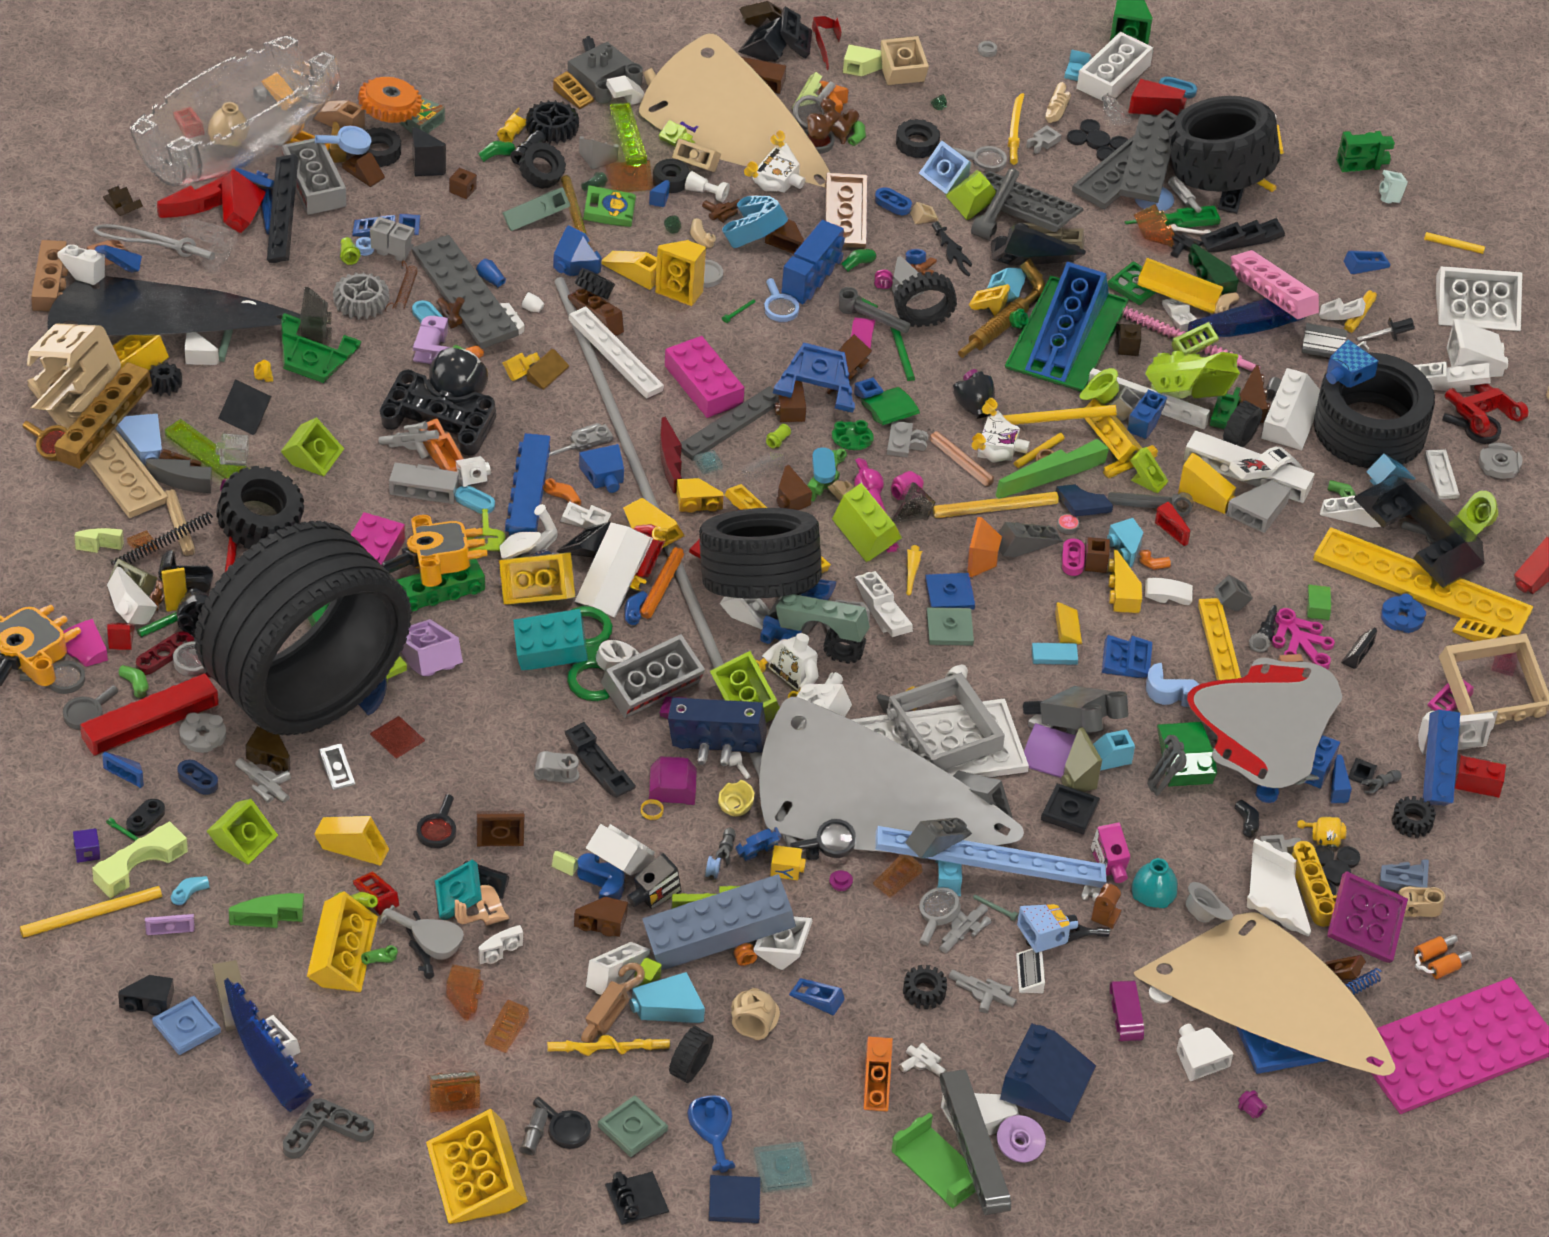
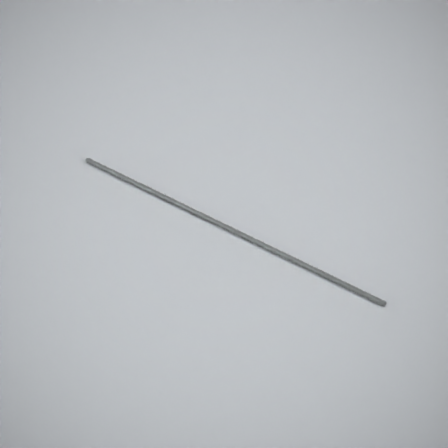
M559 277L555 280V285L569 317V314L577 311V309L568 299L570 292L564 278ZM572 324L642 496L659 509L591 342ZM674 542L664 547L668 557L675 547ZM681 561L675 576L715 669L724 663ZM759 752L749 753L760 779L762 754ZM783 805L775 815L776 820L779 822L783 821L787 815ZM782 834L787 847H790V843L797 842L796 837Z

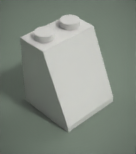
M1458 319L1453 320L1447 345L1451 367L1489 363L1490 377H1503L1504 370L1508 368V358L1504 356V343H1501L1499 334Z

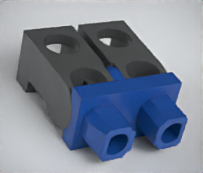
M779 597L768 615L763 619L760 640L770 644L774 638L781 641L782 639L788 640L796 637L799 633L808 635L809 631L813 626L817 625L818 621L806 622L801 631L780 627L776 606L782 598Z

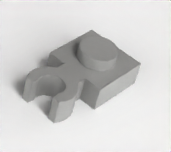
M1046 125L1035 132L1033 138L1027 140L1026 148L1034 146V153H1039L1042 147L1049 149L1060 142L1061 134Z

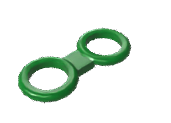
M581 606L573 608L571 610L580 609L582 616L597 619L602 623L604 629L598 636L586 639L588 661L577 662L571 667L568 672L567 683L570 690L577 697L584 700L601 701L608 699L610 696L605 689L599 691L584 689L578 684L576 677L580 672L588 668L602 669L596 661V654L600 644L607 641L612 635V622L606 613L595 607Z

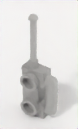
M595 423L573 431L571 436L572 444L549 452V456L571 449H577L582 452L586 448L591 449L592 446L612 441L613 435L606 424Z

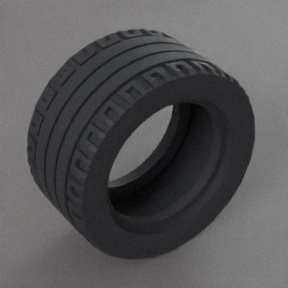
M1373 352L1368 354L1378 360L1375 376L1351 388L1346 387L1339 381L1335 384L1329 383L1326 378L1328 372H1326L1317 401L1314 430L1317 432V438L1326 447L1327 451H1330L1333 456L1344 460L1346 463L1348 462L1351 465L1367 469L1383 454L1388 455L1402 465L1418 456V453L1422 451L1426 443L1435 406V392L1423 372L1401 358ZM1357 402L1376 403L1392 409L1400 417L1385 420L1370 418L1357 413L1348 405Z
M786 508L743 509L716 515L707 519L700 527L702 583L708 591L714 594L743 599L782 597L808 590L814 587L821 579L819 522L813 515L807 512Z

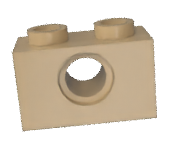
M678 139L672 158L715 172L721 153Z

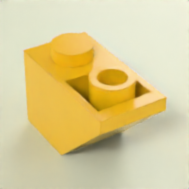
M699 478L677 479L676 494L680 512L692 513L695 511L723 509L724 495L722 491Z

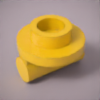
M262 360L255 365L254 377L256 379H264L265 382L273 381L269 361Z

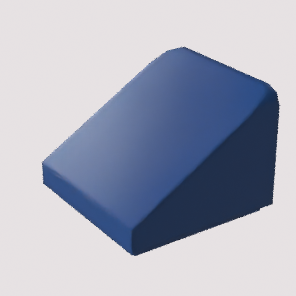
M665 180L651 189L649 205L665 207L669 197V180Z
M399 214V223L415 228L414 235H419L420 215Z
M874 377L857 382L854 386V394L864 399L883 393V389Z

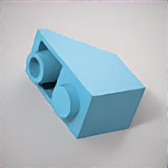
M1006 268L992 275L987 288L1009 284L1010 291L1006 303L1013 302L1020 296L1026 274L1020 268Z
M1134 518L1111 524L1107 539H1110V546L1118 550L1129 567H1133L1142 544L1143 531Z
M1127 729L1106 733L1093 744L1102 759L1101 770L1132 764L1135 745Z

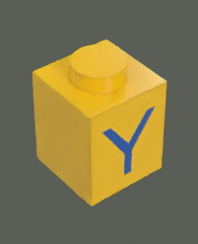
M774 845L770 877L779 874L780 878L798 880L799 872L804 873L806 859L801 858L802 849Z

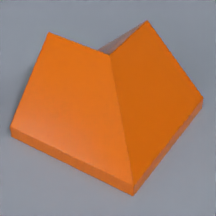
M977 517L969 547L967 573H969L970 577L997 567L998 551L1002 536L982 517Z

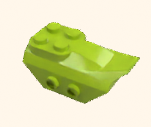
M1173 351L1172 355L1169 353H1158V357H1153V362L1148 366L1145 374L1158 393L1190 391L1192 388L1191 395L1197 399L1225 396L1240 375L1237 368L1239 356L1238 354L1220 352L1208 357H1200V354H1187L1185 356V352Z

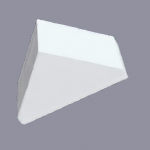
M196 332L186 333L185 363L217 365L219 363L218 348Z

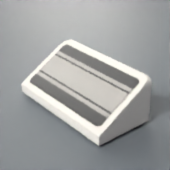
M1031 948L1017 953L1019 993H1043L1045 979L1042 951L1035 953Z

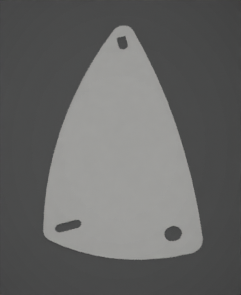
M790 697L782 703L771 724L761 758L759 785L764 821L766 826L774 831V827H777L782 834L807 840L817 837V831L824 822L831 819H841L852 825L856 832L854 849L879 852L886 851L875 850V837L878 826L913 832L920 821L957 817L967 824V828L972 834L965 838V841L998 846L1017 842L1023 837L1024 831L1019 823L994 804L990 805L970 791V787L949 773L889 738L831 710L799 697ZM795 716H802L806 719L807 725L802 730H796L792 727L791 720ZM790 801L792 807L784 820L781 822L776 821L775 815L783 803ZM1000 823L1011 830L1005 836L996 831L994 825ZM832 826L823 832L821 841L823 844L847 848L851 842V835L843 827Z

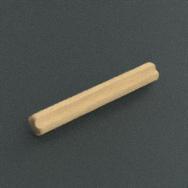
M166 490L165 493L168 496L166 505L174 528H178L179 525L186 524L175 490ZM185 527L187 536H185L182 529L181 532L184 537L182 538L178 531L177 534L180 538L179 543L183 555L189 556L195 553V547Z

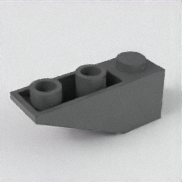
M1005 522L998 532L1002 536L999 547L1002 556L1018 557L1063 542L1058 535V531L1050 525L1042 526L1019 522Z
M957 817L920 821L905 843L920 858H928L964 840L972 832L967 828V824Z

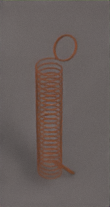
M404 260L402 261V266H404V265H403V262H404L405 265H406V269H407V270H406V273H405V276H404L402 285H401V287H400V290H399L397 299H396V301H395V304H396L397 302H401V301H399L398 299H402V298H400L399 296H403V295H401V294H403V293H401V291H404L402 288H406V287L403 286V285H407V284H405L404 282H408V281H406L405 279H409V278H407V277L411 276V275H409L410 273L408 272V271H411V270H409V269L407 268V264H406V262H405ZM417 273L413 275L414 280L412 281L413 283L410 286H413ZM410 290L409 292H407V294H408V295H407L408 297L406 298L407 300H408V298H409V295H410L411 290Z

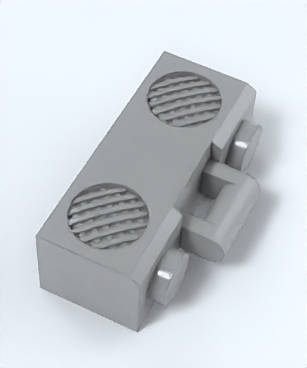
M395 462L389 479V495L454 504L456 490L459 487V472L442 470L440 467L418 464L416 468L415 465Z

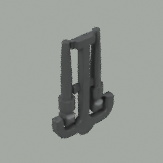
M1168 735L1164 740L1168 748L1165 749L1162 754L1163 756L1148 778L1147 784L1150 791L1154 792L1156 796H1159L1175 774L1183 771L1187 763L1184 744L1179 742L1175 735ZM1167 771L1168 774L1157 789L1156 785Z

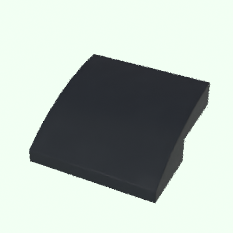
M785 6L782 11L780 34L791 49L803 58H807L810 55L812 29L800 23L801 15Z

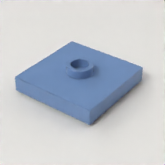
M195 996L152 1018L154 1026L178 1055L221 1033V1027Z

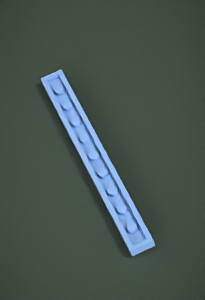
M883 826L877 827L875 850L919 857L905 843L912 831ZM965 840L956 843L933 857H928V859L1100 888L1106 884L1105 864Z

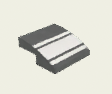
M1306 323L1302 353L1331 357L1346 341L1347 330Z

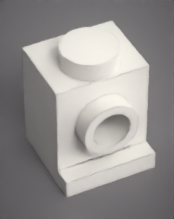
M481 456L456 461L459 483L463 487L487 481V475L491 474L489 463L485 462ZM478 470V474H473V472Z

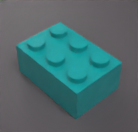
M580 609L513 620L517 658L521 670H533L588 661L585 629Z

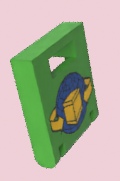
M589 185L583 220L631 227L636 195ZM590 203H598V207H592Z

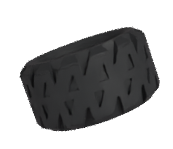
M1219 96L1199 101L1179 112L1178 116L1174 117L1169 125L1168 135L1174 174L1180 181L1196 189L1213 192L1242 189L1269 176L1276 169L1280 161L1276 116L1269 106L1248 97Z

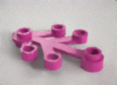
M1280 609L1275 617V623L1279 627L1276 635L1272 638V645L1275 648H1283L1286 641L1284 636L1288 629L1292 634V638L1284 655L1297 654L1296 652L1300 644L1311 658L1312 663L1328 670L1331 663L1330 656L1325 653H1318L1310 643L1319 644L1325 650L1333 649L1335 644L1333 638L1319 636L1322 633L1323 625L1319 622H1310L1297 618L1292 609ZM1298 627L1309 629L1310 633L1301 631Z

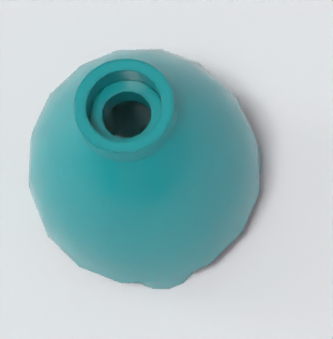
M1153 859L1138 870L1132 881L1131 890L1133 898L1146 906L1155 908H1166L1175 900L1178 891V881L1174 871L1164 859Z

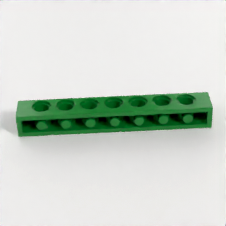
M471 559L470 566L463 571L441 574L442 582L437 586H424L420 573L397 579L409 597L412 612L422 607L436 606L440 602L457 600L462 596L478 594L485 590V574L476 559ZM330 603L308 617L311 626L319 620Z

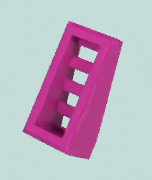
M1463 680L1467 693L1471 697L1474 687ZM1449 683L1428 703V707L1434 711L1443 710L1436 705L1439 702L1447 708L1446 711H1454L1457 708L1455 700L1448 695V693L1452 694ZM1442 699H1447L1449 702H1451V704L1449 705Z

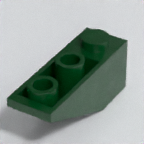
M1192 244L1188 254V261L1190 265H1194L1198 278L1222 286L1221 295L1236 292L1239 279L1232 268L1203 248Z

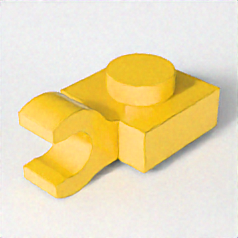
M537 352L524 357L523 353H519L502 363L509 378L515 381L526 375L527 370L530 368L529 365L537 362L540 357Z

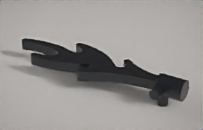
M938 221L934 222L932 227L936 232V236H940V246L947 244L946 257L948 262L952 264L953 259H955L959 269L969 277L970 273L965 269L962 262H965L970 267L972 263L961 252L963 247L946 235L944 231L947 230V227H942Z
M414 911L413 915L416 921L421 920L418 912ZM406 927L412 939L409 941V946L417 953L423 963V966H418V971H424L426 979L433 978L434 971L430 964L431 956L425 953L418 945L412 930Z

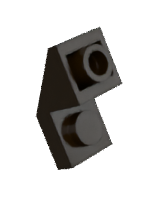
M769 1L742 6L739 9L743 16L742 20L747 25H753L757 28L767 18L773 21L782 17L783 11L782 8Z
M118 185L107 190L109 194L103 196V199L119 216L143 207L140 199L133 202L127 187L120 189Z

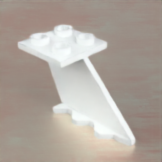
M1255 839L1253 842L1250 894L1247 897V908L1259 911L1266 918L1280 922L1283 927L1291 931H1297L1309 936L1311 929L1295 880L1297 860L1291 854L1273 848L1270 843Z

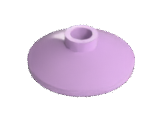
M1023 1115L1009 1117L1001 1123L997 1131V1143L1000 1150L1013 1161L1021 1163L1033 1161L1041 1155L1045 1148L1046 1138L1044 1131L1030 1117ZM1015 1140H1021L1023 1142V1145L1017 1144Z

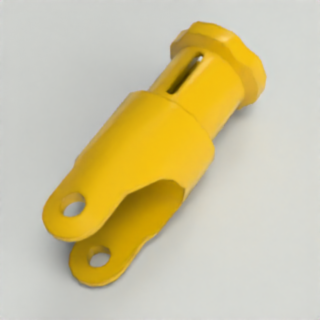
M517 108L505 122V126L498 130L497 136L500 141L512 143L514 136L519 134L526 126V118L523 119L517 115L520 108Z

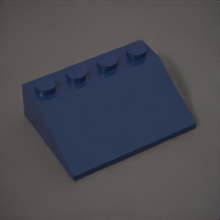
M1031 1023L1005 1075L1000 1100L1070 1123L1096 1065L1056 1031Z

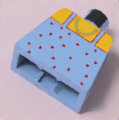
M1055 904L1020 906L1017 926L1034 952L1038 953L1066 944L1070 929L1078 927V919L1074 914L1065 916L1059 906Z

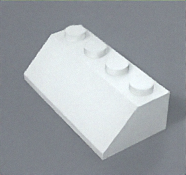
M1289 368L1286 369L1264 422L1261 439L1299 450L1303 449L1314 422L1320 389L1308 374Z

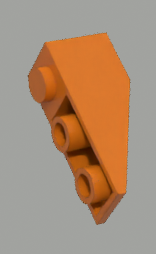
M868 1036L865 1060L864 1110L888 1111L893 1038Z

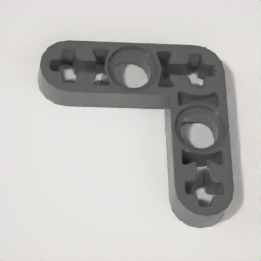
M315 1099L309 1103L285 1137L283 1153L292 1159L304 1155L323 1126L356 1141L366 1142L374 1136V1124L370 1119L325 1099ZM324 1108V1112L315 1113V1109ZM344 1117L348 1122L339 1125L335 1123V1119ZM309 1125L314 1129L310 1133H304L300 1128ZM367 1127V1131L364 1130L362 1133L359 1132V1129ZM297 1137L300 1138V1140H299V1142H298L299 1148H298V1147H295V1148H293V1150L290 1149V1145H291V1146H294V1145L296 1144V1142L298 1141Z

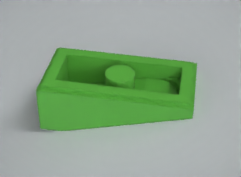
M1308 584L1307 618L1329 620L1331 614L1330 587Z

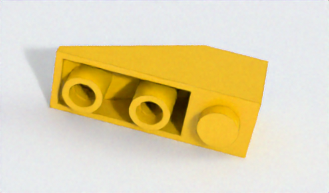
M612 251L602 259V265L648 290L656 285L657 257L647 252Z
M1114 550L1113 559L1108 561V572H1112V575H1109V588H1113V591L1110 590L1109 604H1113V612L1140 613L1142 583L1118 550Z

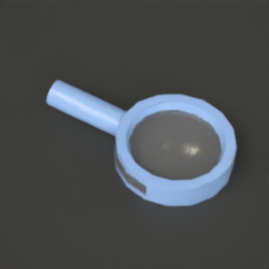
M768 279L766 283L771 296L764 303V312L767 317L778 322H788L795 319L799 313L798 301L791 295L780 294L774 279Z

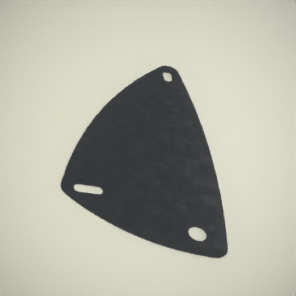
M105 276L99 281V289H93L91 284L77 280L63 291V294H60L54 301L49 311L47 324L49 330L55 324H63L65 321H76L78 325L102 326L107 335H150L272 326L281 324L282 319H278L277 316L284 313L302 319V321L304 316L272 304L218 290ZM242 301H253L256 303V305L251 303H242Z

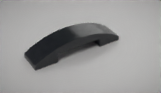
M585 722L565 731V735L582 765L606 792L617 798L636 788V785L625 771H619L596 743L597 737Z

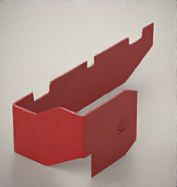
M817 16L813 18L812 30L813 33L815 32L818 47L828 70L827 52L817 26L825 29L833 28L838 42H840L842 33L838 18L835 21L827 16Z

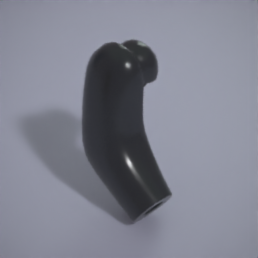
M1241 799L1235 804V809L1244 819V829L1242 831L1244 836L1251 838L1259 830V812Z

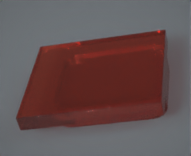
M400 716L370 733L396 759L425 741Z

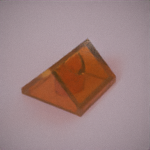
M650 160L618 162L606 165L612 190L634 192L653 189Z

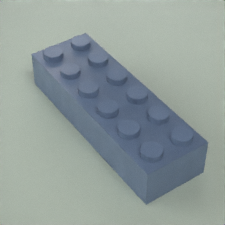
M779 874L642 918L655 960L662 964L661 970L796 927L792 908Z

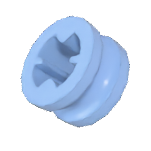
M361 237L357 239L356 247L360 250L361 255L367 256L374 252V249L371 248L370 238Z
M709 856L705 877L713 875L715 879L718 878L721 858L715 860L712 856Z

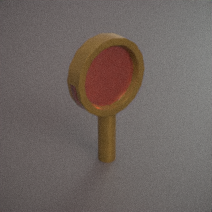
M25 421L23 428L38 437L36 447L40 455L49 461H58L54 445L68 430L63 426L53 425L43 431L29 421Z

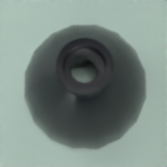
M980 371L974 373L968 380L958 381L953 384V394L965 410L975 414L977 419L991 415L985 414L982 411L985 402L989 398H995V386L991 376L984 375Z
M196 588L190 589L185 593L176 613L180 629L193 637L196 636L194 633L197 628L196 622L199 620L198 616L202 612L201 608L206 603V597L209 596V594Z

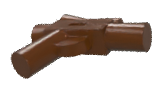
M736 199L731 203H718L716 205L705 200L702 207L711 211L708 215L711 220L718 218L724 223L728 218L738 214L737 203L740 199Z
M457 297L455 303L448 304L443 298H439L436 302L442 309L443 313L441 315L448 318V324L451 329L462 324V318L458 314L465 302L462 297Z

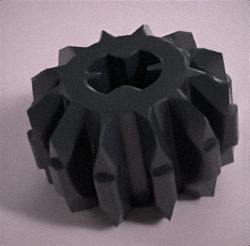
M167 361L165 364L158 362L157 366L151 365L149 373L152 386L149 389H151L152 393L159 392L160 396L164 393L170 396L171 391L177 393L178 389L182 387V372L176 367V364L169 365Z

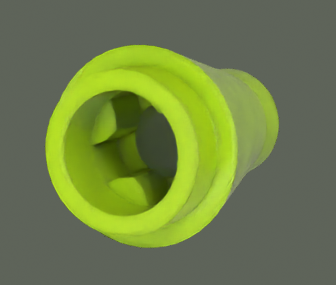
M345 237L340 242V258L348 265L356 264L361 256L360 250L351 238Z

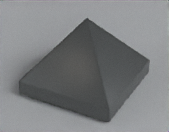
M879 694L877 699L884 713H887L890 696Z

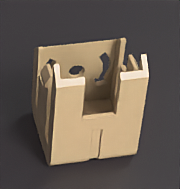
M58 323L53 325L29 350L27 365L31 366L41 357L40 361L44 367V370L34 378L38 390H41L66 363L67 368H69L31 408L53 411L69 393L82 395L66 411L82 413L92 403L93 399L103 391L106 384L110 383L121 369V364L102 326Z

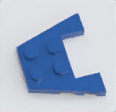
M803 343L773 389V394L791 398L795 380L838 391L835 409L851 413L855 409V403L852 399V387L848 379L849 372L845 352Z

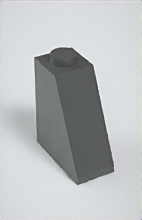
M960 770L953 775V777L970 787V791L990 805L994 804L1008 816L1013 817L1001 780ZM1000 823L994 825L998 830L1004 826Z

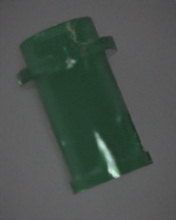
M596 172L592 178L581 184V188L587 191L589 185L604 187L608 179L603 172Z

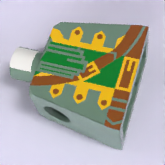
M421 97L422 105L420 113H417V117L412 116V120L408 119L405 122H399V124L411 133L413 127L430 133L445 121V107Z

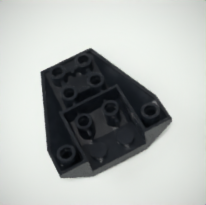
M1017 223L1009 228L1008 237L999 236L991 241L992 260L1008 265H1022L1028 259H1031L1033 264L1074 262L1086 253V250L1081 249L1076 244L1066 243L1031 229L1027 224Z

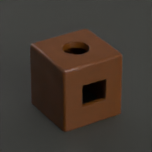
M460 167L449 178V193L467 199L477 189V175Z

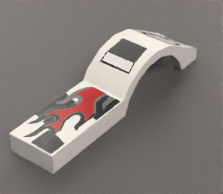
M1276 446L1265 451L1259 458L1232 461L1229 469L1244 481L1270 477L1281 465L1292 462V465L1301 469L1303 467L1282 447Z

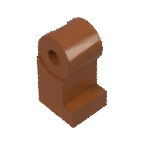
M1113 884L1103 885L1100 894L1095 899L1091 921L1111 929L1114 928L1122 911L1116 908V904L1121 896V891L1117 886Z

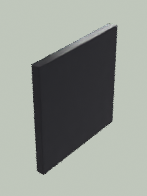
M235 379L218 419L254 435L272 396Z

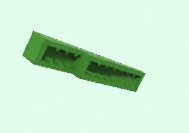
M1095 439L1068 454L1060 449L1000 479L996 497L1001 499L1101 465L1106 462L1109 448L1100 440Z

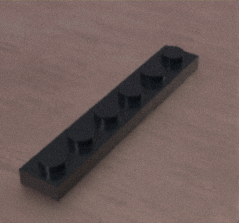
M296 154L276 157L267 251L269 263L289 261L298 157Z

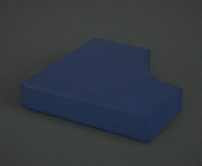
M1076 484L1056 486L1055 492H1057L1058 497L1073 517L1110 513L1113 510V505L1104 494L1087 492Z

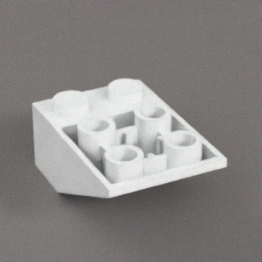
M600 824L586 846V849L630 876L642 871L656 859L653 850L611 824L608 828Z

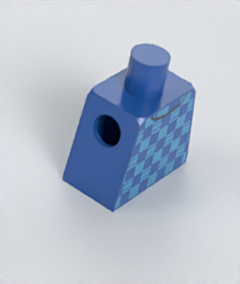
M1348 339L1331 355L1326 378L1331 384L1339 381L1346 387L1351 388L1375 376L1378 360Z

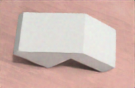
M625 75L607 79L606 86L614 98L624 96L629 105L642 102L645 93L638 84Z

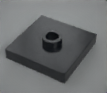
M1057 783L1041 815V820L1084 835L1098 807L1100 798Z

